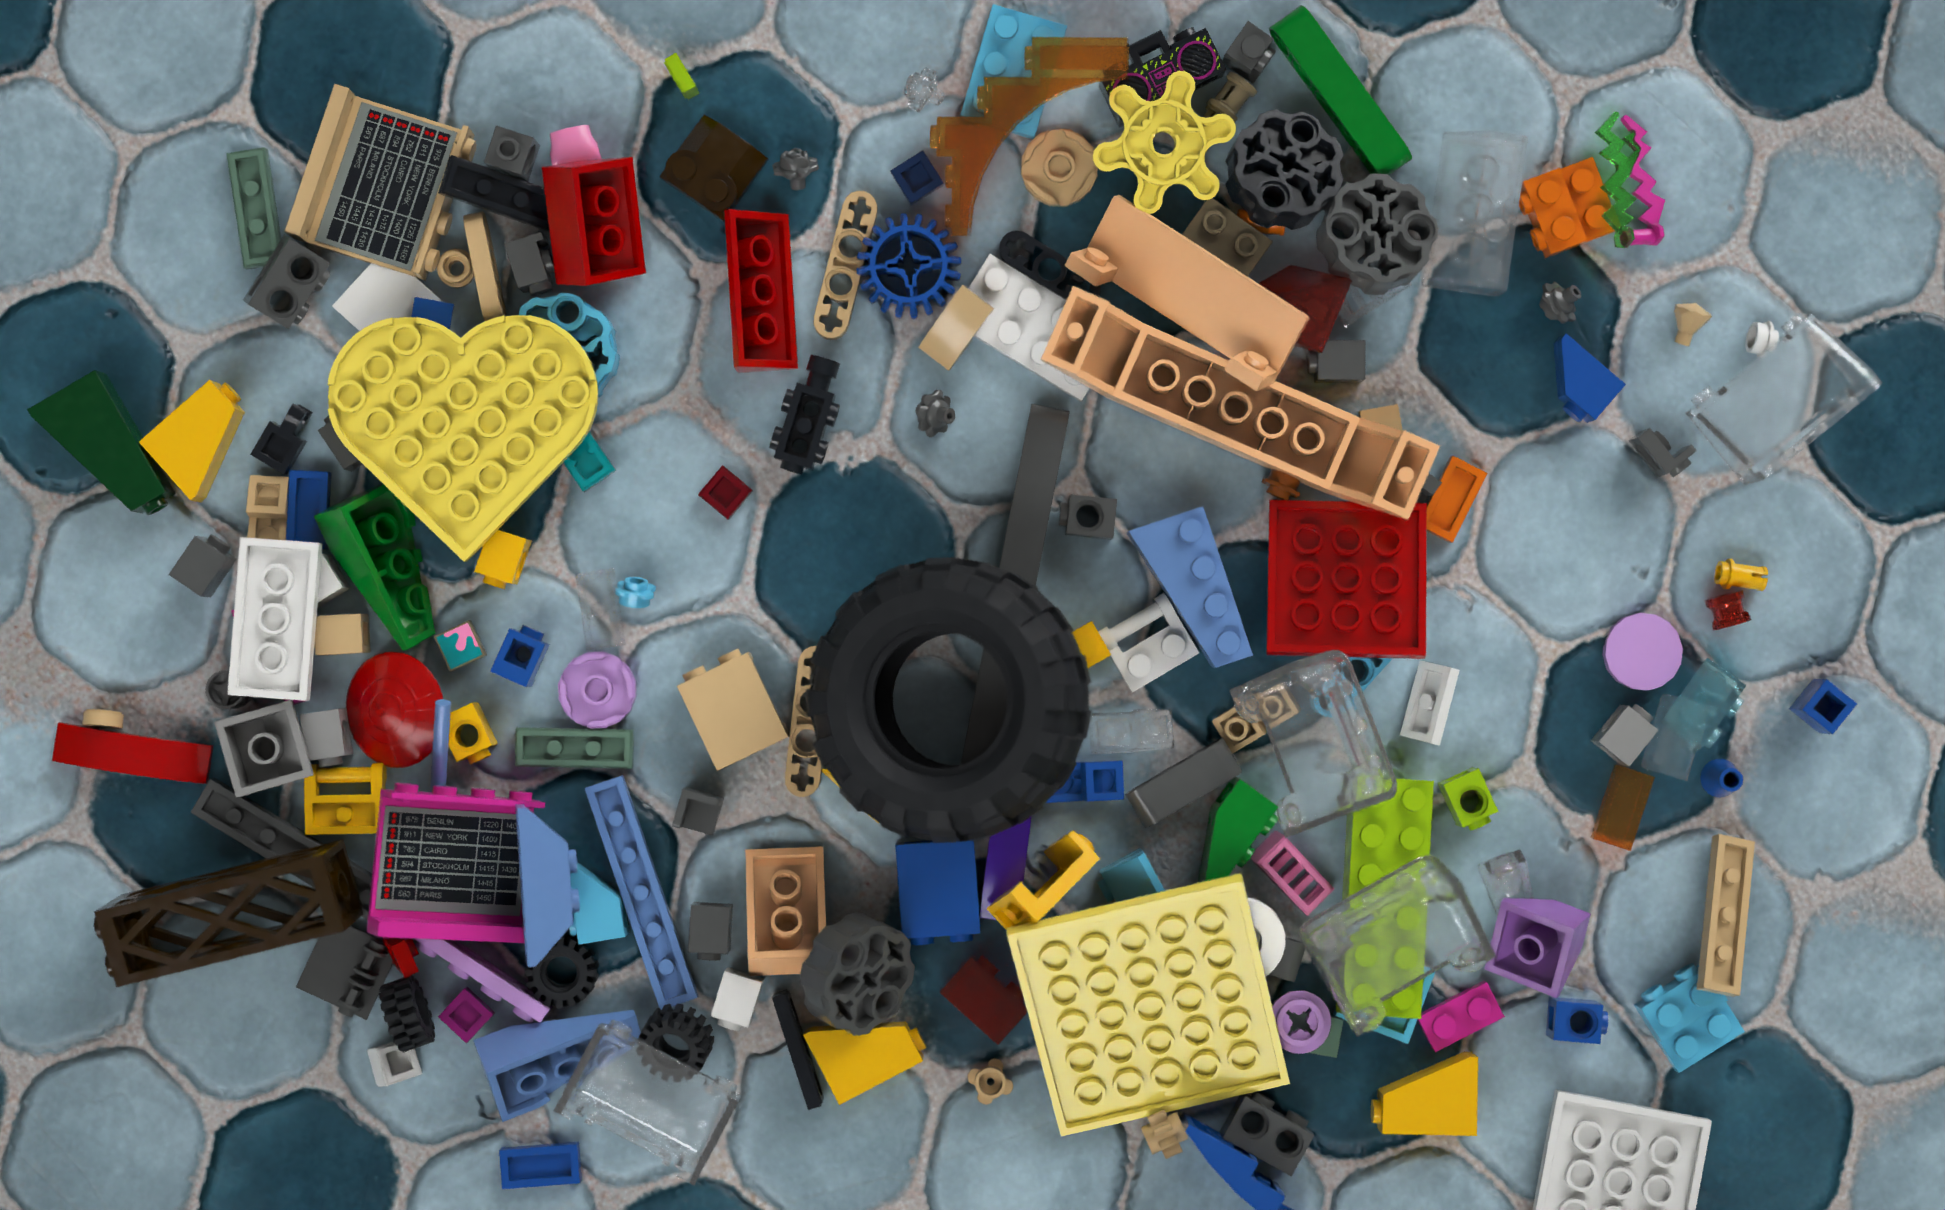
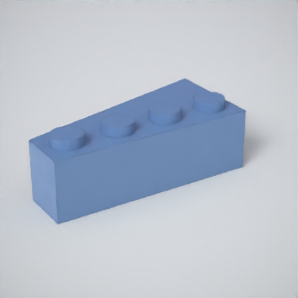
M1203 506L1126 532L1212 668L1253 656Z

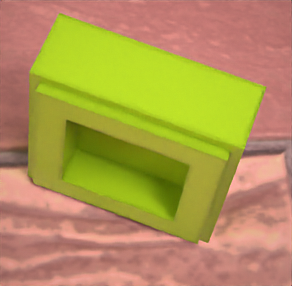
M677 53L664 59L667 70L684 98L689 100L698 95L697 86Z

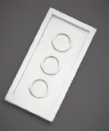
M989 254L968 289L995 309L974 337L1082 402L1090 388L1041 361L1067 300L992 254Z
M240 537L227 695L310 701L322 543Z

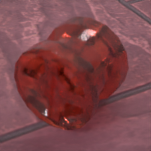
M1743 590L1729 592L1704 600L1706 608L1710 609L1713 614V630L1735 626L1752 620L1751 615L1745 611L1743 606L1745 598Z

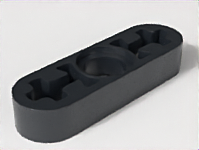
M1023 231L1007 233L1002 238L999 246V254L1002 261L1067 300L1072 287L1066 284L1065 291L1057 288L1066 278L1068 268L1064 265L1067 258ZM1018 240H1022L1024 242L1023 250L1032 256L1035 249L1042 252L1034 260L1031 271L1024 267L1029 263V260L1022 255H1017L1015 259L1009 257L1010 249L1006 246L1009 242L1016 244ZM1053 259L1059 263L1061 274L1057 279L1048 281L1039 275L1038 267L1042 261ZM1076 273L1070 278V280L1079 285L1087 281ZM1090 283L1089 291L1099 297L1100 285L1094 286Z

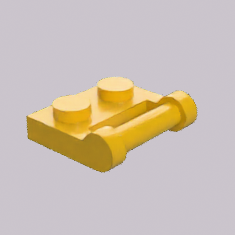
M372 763L371 767L320 768L319 764H311L314 775L304 778L305 835L376 834L381 789H385L387 780V769L384 763ZM371 782V794L319 795L320 783Z

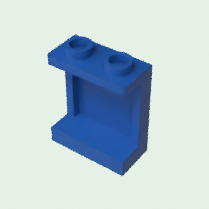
M931 840L896 842L901 930L908 939H911V945L933 944L934 937L950 936V942L972 941L973 934L981 933L974 840L956 843H934Z

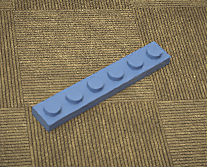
M624 775L586 787L585 791L659 1008L662 1010L666 1004H671L672 1007L676 1004L698 998V993Z

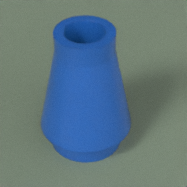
M1726 759L1711 760L1703 767L1700 776L1703 789L1711 796L1719 798L1729 796L1734 791L1740 789L1743 784L1741 772L1737 770L1733 763ZM1728 773V783L1725 785L1724 776Z

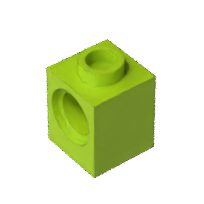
M1471 767L1437 783L1456 826L1462 828L1468 826L1470 831L1490 823L1491 819L1489 816L1499 812L1479 768ZM1473 790L1478 796V804L1475 809L1466 812L1461 807L1460 799L1464 792Z

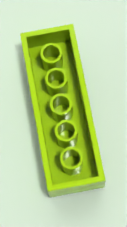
M1368 776L1349 777L1336 1012L1342 1014L1421 1019L1434 781Z

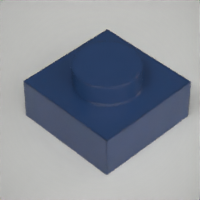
M924 151L919 152L890 170L891 175L911 206L944 186L942 179Z

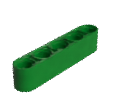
M1300 5L1269 27L1270 35L1274 38L1273 40L1370 174L1391 175L1412 160L1411 152L1318 22L1303 5Z

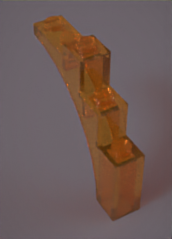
M1032 37V46H1025V70H1032V77H984V86H978L977 107L978 109H984V117H937V125H931L930 147L931 149H937V157H952V165H946L945 186L946 188H952V204H946L945 227L952 228L951 236L971 235L974 205L983 176L998 148L1020 122L1041 105L1067 91L1097 82L1129 79L1128 38Z

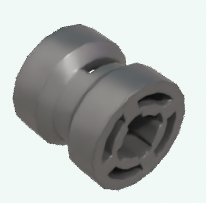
M229 670L216 672L208 679L205 690L207 699L213 706L219 709H238L245 706L252 698L249 696L227 695Z

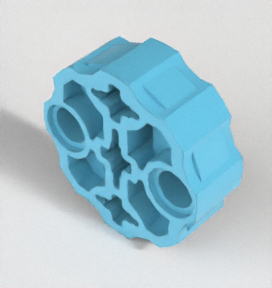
M560 293L557 296L546 298L535 297L522 305L518 315H531L546 319L563 328L578 341L587 342L590 338L597 336L586 347H582L590 359L592 356H598L600 351L608 358L607 364H600L597 370L596 365L592 363L598 383V398L602 396L605 386L617 374L620 362V355L617 352L615 340L616 331L606 315L586 303L580 296L569 293ZM569 304L577 305L579 309L577 319L572 323H563L560 318L561 310Z

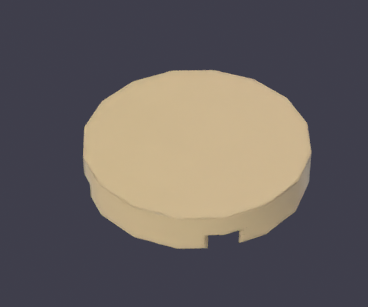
M1053 129L1038 134L1028 143L1022 156L1021 176L1026 189L1036 200L1048 206L1066 207L1078 203L1090 193L1097 179L1098 168L1093 162V146L1084 136L1070 129Z

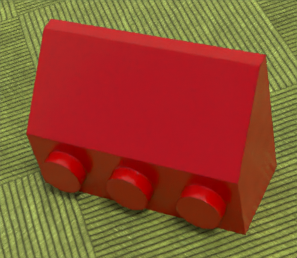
M633 157L576 161L542 167L556 284L588 286L645 274L646 269Z

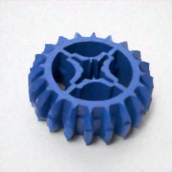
M902 213L900 214L901 226L895 227L892 218L888 217L885 219L888 228L887 232L884 233L877 225L872 228L874 235L878 238L876 242L867 237L863 239L862 243L871 252H858L857 258L864 260L868 263V266L858 267L856 271L858 275L870 276L869 279L860 284L862 291L875 288V291L868 298L871 304L876 303L881 298L885 299L880 308L881 312L887 313L893 304L896 305V318H902L904 307L910 308L911 318L917 319V307L923 305L925 313L929 316L933 314L932 306L929 303L932 300L940 307L946 305L945 299L940 295L942 291L948 295H954L955 288L948 284L947 280H960L961 274L950 270V267L961 265V257L948 256V254L958 249V245L956 242L943 244L949 236L947 229L941 230L937 235L934 234L937 227L936 220L932 219L927 227L923 228L921 227L923 216L917 214L914 225H908L907 214ZM912 236L929 242L937 250L940 257L931 258V256L918 254L913 248ZM900 238L901 249L898 256L891 260H885V263L877 264L879 255L886 245ZM906 248H909L910 258H912L913 263L920 264L919 270L914 268L915 274L912 275V285H909L908 275H906L905 270L898 269L899 263L904 264L903 259L906 258ZM941 269L940 276L935 285L927 292L918 295L917 283L919 278L923 274ZM887 275L888 277L901 279L905 284L906 297L890 292L883 286L878 276Z

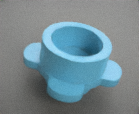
M628 577L625 578V581L617 582L618 588L615 589V594L619 596V603L623 606L645 608L650 605V599L654 598L653 592L656 590V586L648 583L644 578Z

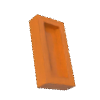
M1451 456L1439 478V481L1442 482L1427 502V532L1449 543H1453L1488 473L1455 456Z

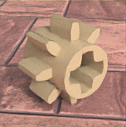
M1165 1110L1148 1116L1147 1118L1150 1123L1142 1126L1141 1130L1152 1155L1162 1151L1165 1159H1168L1183 1152L1179 1143L1187 1140L1188 1137L1177 1112L1166 1115Z

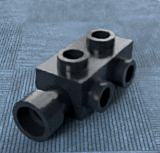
M810 355L806 368L809 371L806 384L797 383L795 390L787 389L781 406V411L787 413L783 428L775 427L769 446L770 449L776 450L774 458L782 461L781 469L802 475L804 468L813 471L815 463H823L829 443L823 440L827 425L834 427L840 404L834 403L835 394L828 392L831 379H836L840 363L817 355ZM811 402L819 406L818 413L812 417L807 416L804 412L805 406ZM799 439L807 442V450L802 454L795 453L793 450L794 442Z

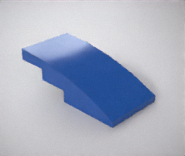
M1185 1112L1182 1113L1180 1121L1188 1136L1209 1165L1237 1195L1255 1210H1294L1283 1204L1286 1196L1279 1184L1255 1170L1259 1163L1254 1155L1223 1139L1219 1131Z

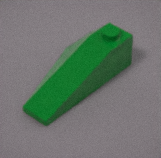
M382 483L342 500L314 515L331 553L403 651L414 647L436 633L428 588L422 584L418 565L423 560L421 549L415 548L412 527L416 526L415 516L402 501Z

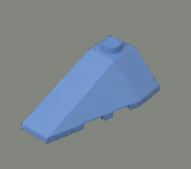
M634 1010L543 1021L541 1023L512 1025L473 1041L502 1122L540 1108L550 1101V1093L564 1084L572 1087L581 1081L579 1074L595 1064L603 1066L637 1044L641 1032Z

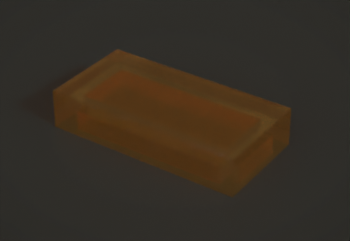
M1614 764L1590 838L1631 851L1655 777Z

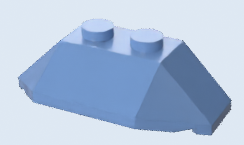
M516 804L525 962L527 967H536L573 924V913L580 912L578 889H571L570 873H577L576 850H569L568 843L564 838L524 804Z

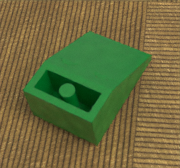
M1234 777L1227 783L1210 807L1198 883L1227 877L1236 865L1240 868L1244 867L1255 851L1251 844L1259 833L1266 836L1279 818L1274 814L1278 806L1238 777Z

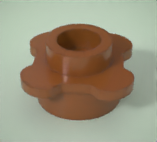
M1272 469L1269 477L1262 479V483L1269 486L1266 492L1279 499L1288 501L1290 496L1299 497L1301 494L1297 491L1301 481L1281 471Z

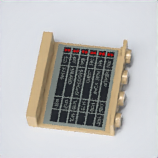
M334 84L285 232L295 240L426 281L428 273L435 271L439 262L440 250H437L440 237L441 235H447L452 223V214L449 213L453 199L438 194L449 156L453 155L471 162L477 147L476 140H473L475 135L469 126L463 125L462 129L454 128L357 97L349 88Z

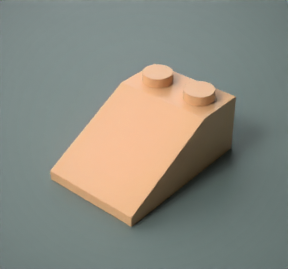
M823 846L745 849L749 976L800 974L802 963L811 953L814 939L826 927Z

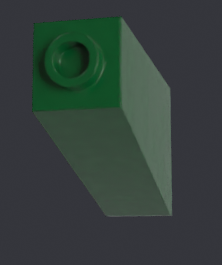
M94 370L27 409L30 416L131 512H146L147 515L154 514L168 505L166 499L176 494L159 464L139 443L143 436L106 373Z

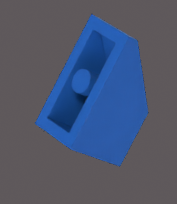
M1567 333L1554 342L1558 399L1565 404L1562 409L1577 422L1584 420L1586 423L1596 420L1626 384Z

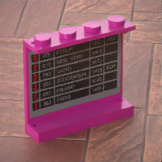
M395 783L394 790L381 789L367 932L377 937L524 943L515 805L524 804L534 813V808H545V802L532 799L533 793L525 791H509V797H495V790L471 788V795L457 794V787L433 785V792H418L419 785L409 783Z

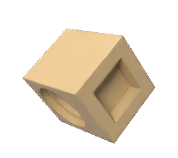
M369 614L317 616L314 644L315 655L371 653Z

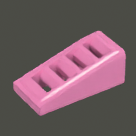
M1277 830L1272 832L1255 849L1250 858L1306 916L1334 890V887L1300 851ZM1282 849H1284L1270 864H1268ZM1293 858L1295 862L1279 876L1277 872ZM1304 869L1306 873L1290 887L1288 884ZM1315 880L1318 884L1301 899L1298 895Z

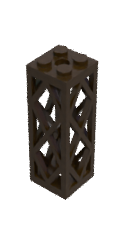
M342 839L121 894L94 911V929L97 937L103 940L107 954L105 956V967L109 976L114 978L117 988L344 932L364 914L344 840ZM294 873L313 879L315 889L278 878L277 876ZM248 884L236 898L216 892ZM265 886L309 899L294 916L251 903ZM198 897L227 907L221 914H217L178 901ZM319 907H321V915L310 917ZM150 908L144 915L142 914V910ZM168 911L211 923L197 939L155 926ZM243 911L281 923V925L262 928L236 920L235 918ZM225 928L243 933L214 941ZM149 936L186 948L168 953L152 948Z

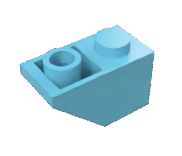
M577 863V873H570L571 889H578L580 912L573 913V924L569 928L571 936H577L578 945L626 937L630 932L626 909L620 892L583 865Z

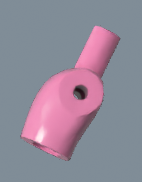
M589 125L565 128L549 134L552 165L602 159L597 141L592 136Z

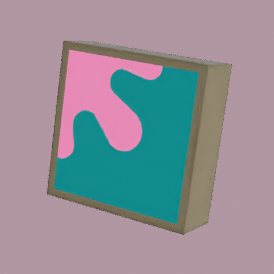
M471 620L434 636L450 672L487 656Z

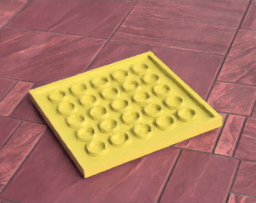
M1241 873L1039 920L1035 924L1030 922L1006 928L1061 1137L1148 1117L1162 1110L1171 1112L1290 1084Z

